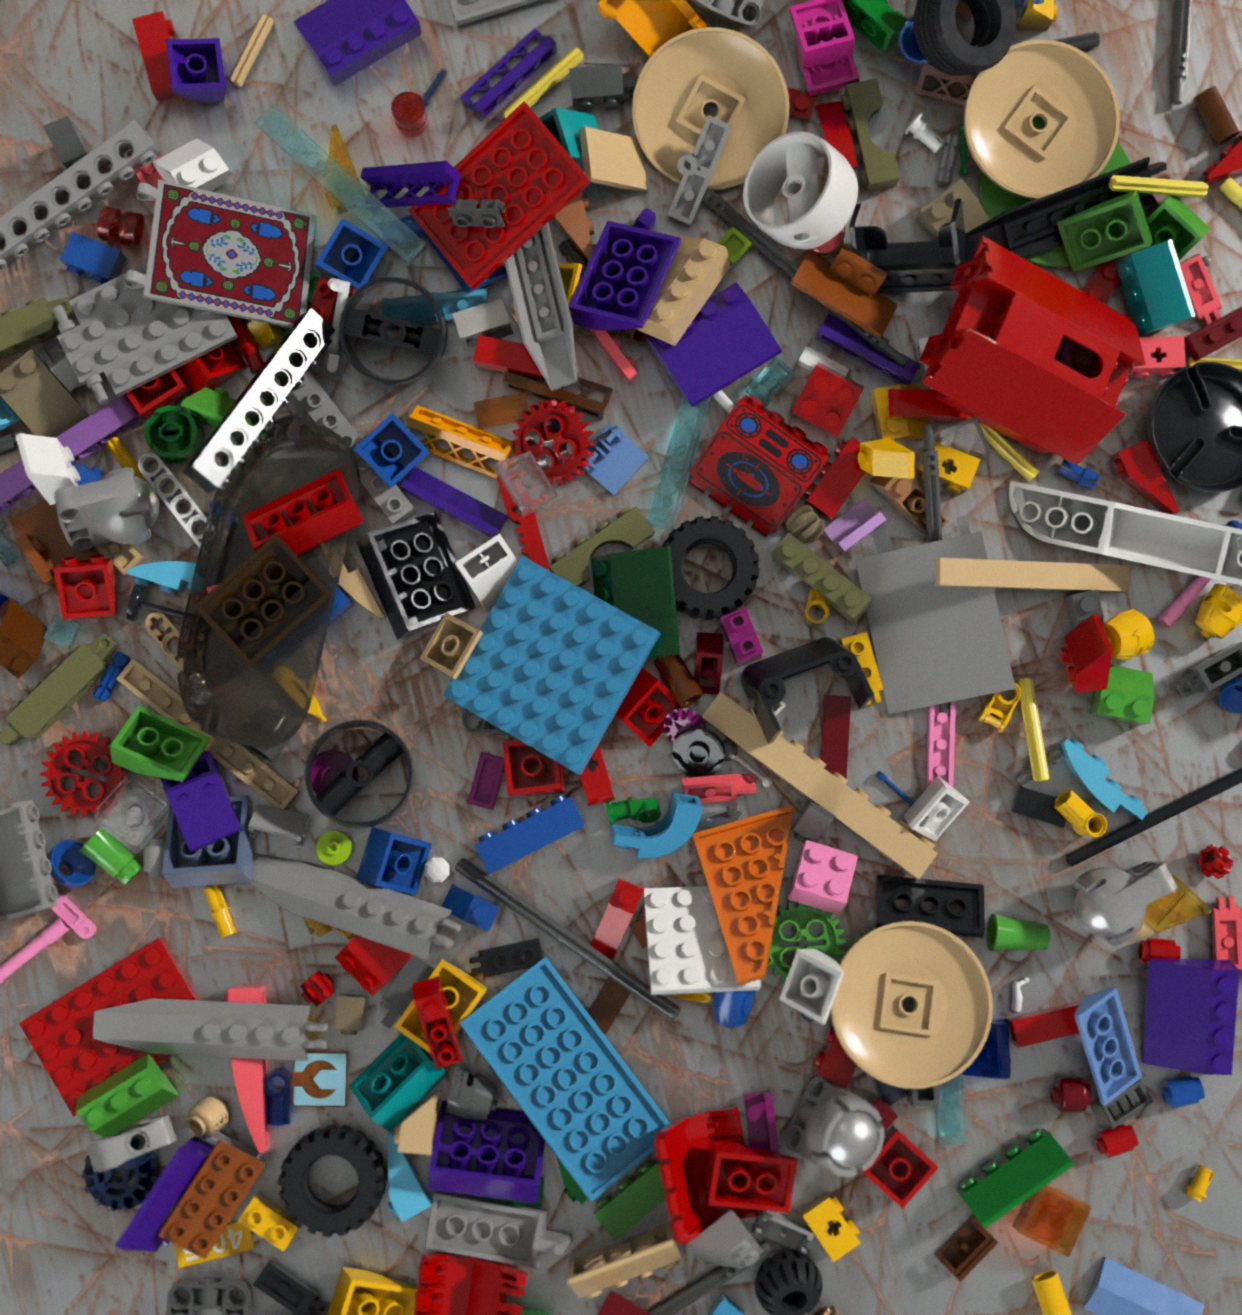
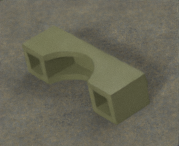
M878 79L847 84L844 94L841 95L843 110L848 111L849 119H847V123L855 142L856 160H859L860 169H858L859 182L861 185L864 184L866 193L896 187L900 175L895 153L887 152L877 147L868 133V122L880 112L883 104Z
M628 506L616 515L617 520L611 524L605 522L594 530L596 532L594 536L589 539L583 537L573 545L575 549L566 555L565 552H562L551 560L553 564L550 566V570L572 584L581 587L590 581L588 572L589 561L599 548L608 544H621L634 550L653 537L655 531L637 506L632 509Z
M789 532L771 552L774 562L792 576L800 578L813 587L837 612L854 625L871 606L872 598Z

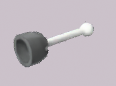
M729 738L723 741L726 752L724 761L735 760L760 779L764 787L772 785L770 777H764L737 755L738 749L733 741Z

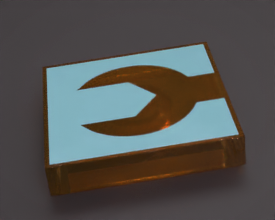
M307 1051L308 1061H293L292 1107L348 1106L349 1051Z

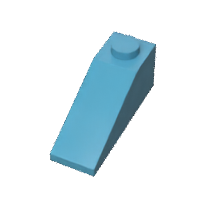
M394 1129L387 1135L389 1199L391 1201L388 1203V1206L395 1218L399 1216L401 1222H404L431 1207L433 1199L409 1154L398 1152L399 1144H394Z

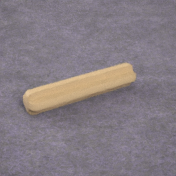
M265 14L259 16L228 77L233 85L238 87L243 85L273 25L271 17Z

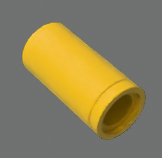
M1045 1271L1031 1278L1043 1315H1072L1057 1271Z

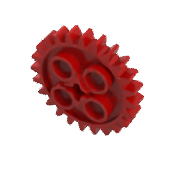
M556 399L549 400L548 403L545 400L540 401L538 405L529 406L530 411L522 412L524 419L516 420V423L521 428L512 431L518 436L517 440L511 441L512 444L518 445V449L513 454L521 456L517 465L525 464L523 473L532 472L531 480H536L540 477L541 485L547 484L549 481L550 487L556 486L558 483L562 486L567 484V481L577 480L576 475L584 474L582 467L590 466L586 457L594 456V453L588 450V447L595 445V442L588 441V437L593 435L594 432L586 431L585 429L590 422H581L584 413L574 414L576 406L572 405L566 408V401H561L557 404ZM555 419L560 423L559 431L554 426ZM534 432H537L539 435V443H536L534 440ZM567 443H570L573 447L572 455L567 451ZM547 455H548V456L551 458V460H552V465H551V467L548 466V464H547V462H546V456H547Z
M84 731L81 738L78 732H73L72 740L67 736L62 737L63 745L53 743L57 751L46 752L51 760L50 762L44 761L41 764L48 767V771L40 773L41 776L48 778V781L43 782L41 786L50 787L51 789L45 796L56 797L52 802L53 806L62 803L61 812H66L71 808V816H76L79 810H81L82 818L88 817L89 810L93 816H99V808L104 812H108V803L114 806L118 805L114 797L125 796L120 788L129 786L127 782L123 781V777L130 776L131 773L123 771V767L112 763L110 745H108L110 741L109 736H105L100 740V732H95L92 738H90L89 731ZM75 750L80 751L82 754V761L78 765H74L70 759L71 754ZM101 757L106 758L109 763L107 770L104 772H100L96 766L98 759ZM67 766L77 770L87 769L88 773L108 777L109 781L104 782L94 778L84 779L83 775L66 772L62 768ZM67 776L72 777L75 782L71 791H67L63 786V781ZM93 783H97L101 788V793L97 798H93L89 793V788Z

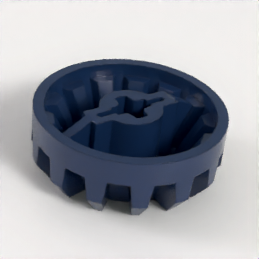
M135 1135L130 1139V1146L133 1150H137L140 1146V1139ZM151 1150L127 1160L117 1167L106 1170L104 1174L105 1180L101 1183L98 1178L99 1172H94L89 1155L85 1158V1169L82 1171V1178H85L86 1183L85 1192L92 1195L96 1205L108 1207V1211H127L140 1205L146 1199L159 1179L160 1165L155 1151ZM128 1166L121 1177H117L113 1181L111 1180L118 1170ZM136 1173L135 1182L132 1188H130L127 1183L132 1180ZM110 1187H123L126 1193L111 1194L106 1190Z

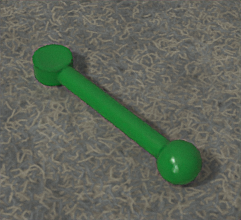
M961 123L959 125V131L961 132V167L958 170V175L966 177L969 173V169L966 167V136L964 123Z

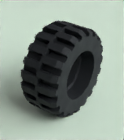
M703 516L695 517V520L690 522L687 520L681 523L680 527L674 529L669 534L667 540L664 541L662 547H671L676 610L680 613L684 612L694 619L704 618L705 620H713V618L722 617L737 611L752 594L759 577V556L755 552V544L752 539H748L745 535L746 531L741 527L738 529L734 526V522L728 519L726 521L719 520L718 516H711L710 518H704ZM713 544L725 550L729 555L733 565V573L729 583L721 590L713 593L700 592L692 588L686 581L683 574V562L688 552L696 546Z
M327 1125L323 1129L317 1128L311 1131L293 1146L282 1163V1173L279 1175L278 1185L281 1186V1191L279 1192L280 1201H285L287 1205L284 1210L288 1216L293 1214L296 1218L294 1223L297 1226L301 1227L302 1224L307 1226V1232L314 1235L317 1231L322 1232V1237H331L334 1233L342 1236L346 1235L349 1230H357L366 1220L370 1219L381 1202L386 1188L385 1178L387 1177L386 1168L383 1167L384 1158L382 1153L376 1151L375 1147L377 1145L372 1139L368 1141L364 1138L365 1134L359 1130L357 1133L351 1131L349 1126L343 1125L341 1128H336L335 1125ZM334 1155L347 1160L357 1173V1191L344 1204L332 1205L321 1201L314 1195L309 1186V1170L313 1163L323 1156Z

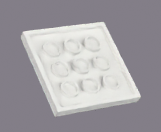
M708 886L644 888L643 899L651 995L760 990V980L738 986Z

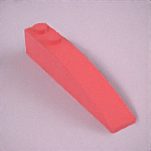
M265 985L228 988V993L224 994V1002L266 1004ZM231 1057L238 1099L248 1129L258 1152L265 1153L269 1149L267 1059Z

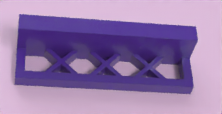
M534 28L461 95V101L483 121L557 53L556 42L549 35L545 38ZM536 38L540 44L530 53H527V45ZM513 58H523L514 68L508 70L509 62ZM494 75L504 76L493 87H490V79ZM475 93H485L475 103L469 99Z
M437 161L362 168L360 178L371 186L366 206L370 209L454 203L461 174L449 162ZM445 185H449L446 195H439L437 193ZM428 186L429 190L421 197H418L417 193L423 187ZM403 188L409 190L401 198L396 197ZM379 190L388 191L380 200H377Z
M828 314L815 338L897 384L909 385L920 366V363L905 355L903 356L908 361L903 367L898 366L883 352L878 353L874 347H871L867 341H864L846 323Z
M415 468L409 479H404L400 486L405 493L490 538L495 537L501 532L508 519V516L418 468Z

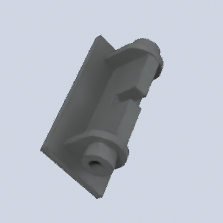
M458 199L452 203V208H447L454 226L464 228L469 226L486 228L505 227L501 213H505L506 205L500 200H482L480 208H477V200Z

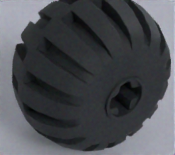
M783 1251L782 1254L779 1252L773 1254L772 1258H767L761 1264L755 1278L757 1299L764 1310L771 1315L809 1314L817 1306L822 1294L823 1285L820 1270L809 1257L796 1251Z

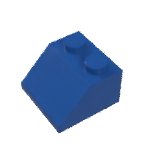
M342 218L317 259L315 268L331 278L351 282L350 287L357 290L368 282L388 246Z
M393 413L353 449L390 488L410 474L429 456L430 452Z
M372 827L356 878L375 886L416 895L431 843Z

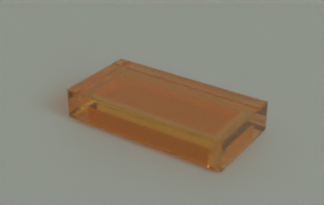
M525 392L473 402L479 429L516 422V420L524 419L523 411H529Z

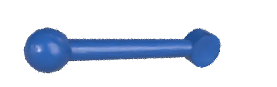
M881 771L876 774L880 780L902 797L910 807L914 804L915 801L908 797Z

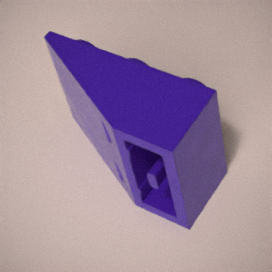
M209 751L200 755L183 782L161 778L166 796L190 852L241 831L220 768Z

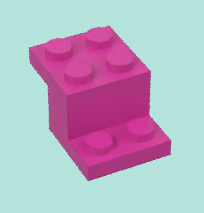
M813 0L790 6L789 14L796 32L795 55L809 97L844 88L847 84L859 82L860 77L852 56L855 37L843 1Z

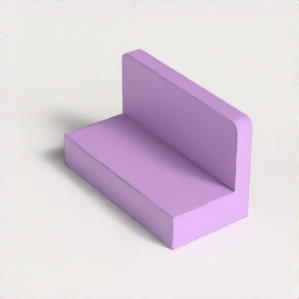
M863 499L825 527L824 533L842 555L881 526L887 519L881 512L876 513L867 500Z

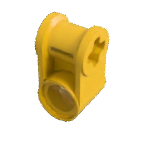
M1014 682L1015 689H1012L1013 695L1008 701L1002 698L1001 692L990 694L977 717V721L980 723L984 721L997 728V732L1002 733L1009 723L1012 712L1021 697L1019 685Z

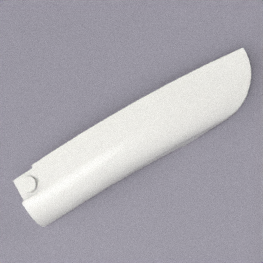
M1010 481L1009 499L1013 514H1015L1021 527L1026 532L1041 541L1242 585V529Z

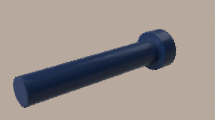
M442 69L424 97L418 100L421 106L427 108L429 99L446 76V70Z

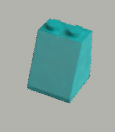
M561 108L550 110L539 119L584 171L579 129L585 126L599 129L595 116Z

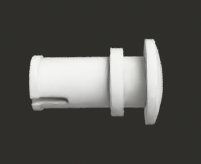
M920 113L910 121L904 134L906 135L910 131L914 135L913 138L915 140L918 138L935 153L945 142V139L941 138L927 126L929 124L927 121L923 122L920 120L923 115Z

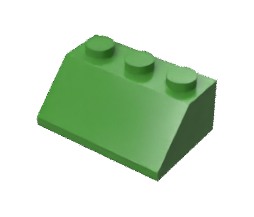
M148 1053L78 1096L76 1112L91 1132L105 1138L120 1133L178 1097L179 1093Z

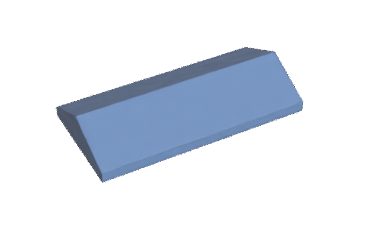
M1113 986L1084 996L1074 1014L1099 1099L1104 1106L1142 1078L1117 988Z
M1104 1257L1082 1307L1097 1315H1202L1205 1304Z

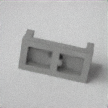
M502 298L452 313L464 350L476 346L479 335L499 339L513 334Z
M257 804L248 825L249 837L255 838L258 830L295 838L298 841L296 847L302 848L309 832V815Z
M764 1210L759 1211V1215L751 1230L752 1233L792 1251L799 1252L802 1255L806 1254L808 1241L812 1242L815 1235L811 1228L774 1211Z

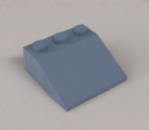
M249 796L230 797L241 831L193 852H190L170 805L162 875L172 888L251 882L253 851L252 837H249L250 831L248 830L251 820Z

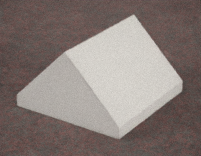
M937 776L903 816L913 830L936 841L970 801L941 777Z

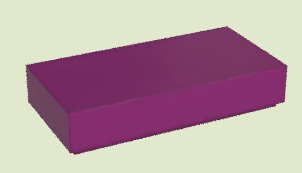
M481 752L468 804L494 810L505 769L503 757Z

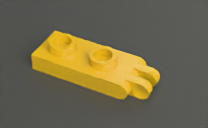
M867 632L840 639L842 646L857 657L874 693L875 703H880L879 692L883 691V685ZM869 701L866 704V706L871 705V701Z

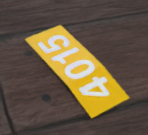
M240 1222L226 1226L206 1258H201L173 1244L179 1268L255 1249L251 1230Z

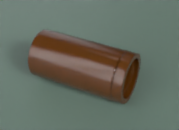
M1218 86L1208 88L1193 99L1217 145L1226 143L1241 133Z
M680 654L655 659L654 665L681 708L690 706L703 696L702 690Z

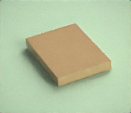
M586 126L579 129L584 173L592 183L637 192L648 190L643 150L637 138Z

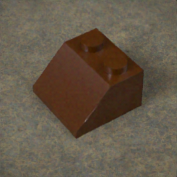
M10 597L0 606V666L19 679L38 660L48 628Z

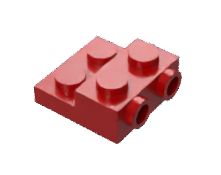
M94 554L88 556V560L78 561L76 556H68L62 558L61 562H58L53 568L63 620L111 616L118 613L114 591L116 581L112 558L104 559L103 554Z

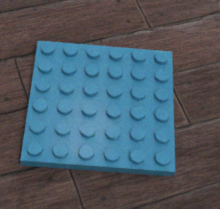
M521 556L480 629L483 634L457 679L452 678L443 696L581 775L661 633L526 557Z

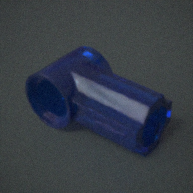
M275 1068L272 1070L264 1083L266 1091V1124L282 1126L291 1123L290 1086L292 1084V1075L285 1068ZM276 1076L281 1077L285 1082V1087L276 1088L272 1084V1078Z

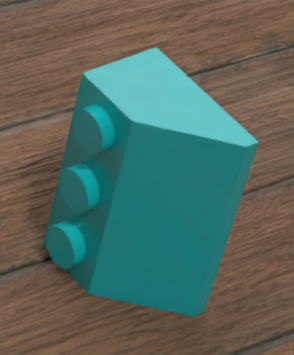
M1172 239L1132 253L1115 262L1125 291V298L1129 304L1139 336L1166 329L1196 316Z
M401 1033L349 1087L370 1119L390 1132L448 1073L443 1067L436 1068L432 1054Z

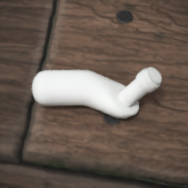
M1024 977L1018 982L1015 980L1012 982L1011 1011L1013 1013L1021 1012L1023 996L1020 986L1030 982L1028 977Z

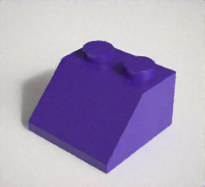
M220 38L166 40L172 92L196 102L225 101L226 84Z

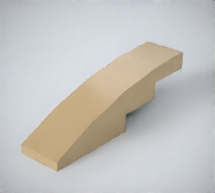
M322 543L312 547L322 565L349 595L380 620L386 618L359 569L349 572L341 555L337 551L328 554Z

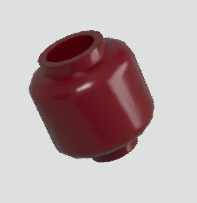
M1082 1077L1058 1078L1055 1087L1050 1088L1051 1103L1056 1104L1061 1113L1085 1112L1087 1106L1092 1104L1091 1086Z

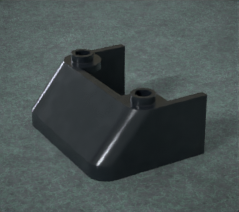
M958 198L955 201L951 221L941 226L938 233L939 241L888 243L887 235L882 228L864 225L861 204H856L849 225L852 251L888 273L877 292L881 294L953 291L949 287L959 263L964 262L965 225L962 198Z
M823 637L755 662L744 668L740 676V682L768 744L773 743L782 730L771 706L779 704L784 699L786 688L783 682L830 665L837 676L845 678L858 708L862 709L874 696V693L857 657L832 638Z

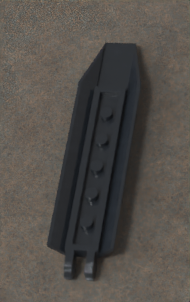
M1146 157L1005 211L965 233L964 262L973 259L982 235L1024 259L1061 245L1063 241L1057 222L1107 200L1129 193L1112 191L1109 188L1111 176L1151 178V176L1167 169L1166 162L1148 165L1150 157ZM1161 177L1159 179H1169V177ZM1138 193L1143 212L1159 207L1153 194Z

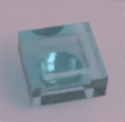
M54 614L43 639L71 649L81 625L68 619L63 620L62 617Z

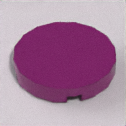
M336 750L324 751L316 755L312 766V785L316 796L341 774L350 763L354 762L351 756ZM356 767L352 771V777L355 781L359 782L360 774L358 767Z

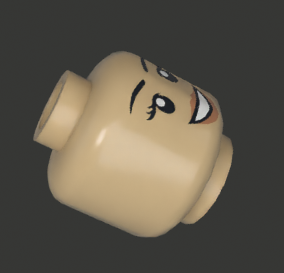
M205 1097L188 1112L187 1125L189 1130L198 1137H212L227 1125L229 1120L228 1107L222 1100L214 1097Z

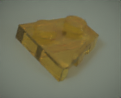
M1175 875L1171 876L1178 888L1147 905L1144 922L1157 933L1212 912V909Z

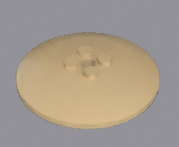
M720 27L689 30L663 44L650 57L642 69L636 83L632 101L635 133L649 161L666 177L680 184L683 175L678 171V160L683 155L693 154L707 119L703 113V108L707 103H715L719 111L714 118L732 125V128L707 189L721 190L734 187L745 181L747 172L760 151L776 138L785 135L789 120L787 85L773 57L752 38L740 32Z
M1030 40L1010 46L1009 51L998 64L978 73L969 90L964 109L966 141L981 171L1003 190L1013 195L1033 200L1097 177L1105 168L1114 152L1120 129V112L1117 96L1103 69L1083 51L1069 44L1054 40ZM1038 116L1043 119V129L1038 130L1033 126V117Z
M905 921L887 924L870 931L847 951L839 964L844 974L831 1007V1018L841 1046L862 1071L888 1085L918 1089L945 1083L970 1066L982 1050L988 1037L992 1021L993 1003L991 988L985 970L973 951L961 939L949 931L932 924ZM907 996L911 997L915 1002L914 1009L909 1013L902 1008V1001Z

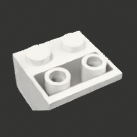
M499 533L455 562V567L484 610H486L497 601L518 561Z

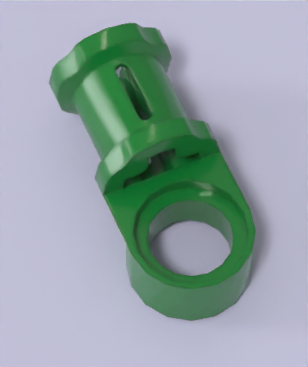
M630 796L624 801L605 802L610 825L614 824L615 821L628 818L632 820L638 819L643 823H651L661 816L659 802L655 798L632 801Z

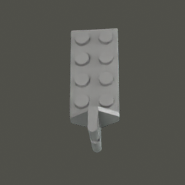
M436 1191L433 1195L425 1248L537 1269L542 1251L562 1255L572 1242L573 1236L570 1233L546 1230L547 1211Z

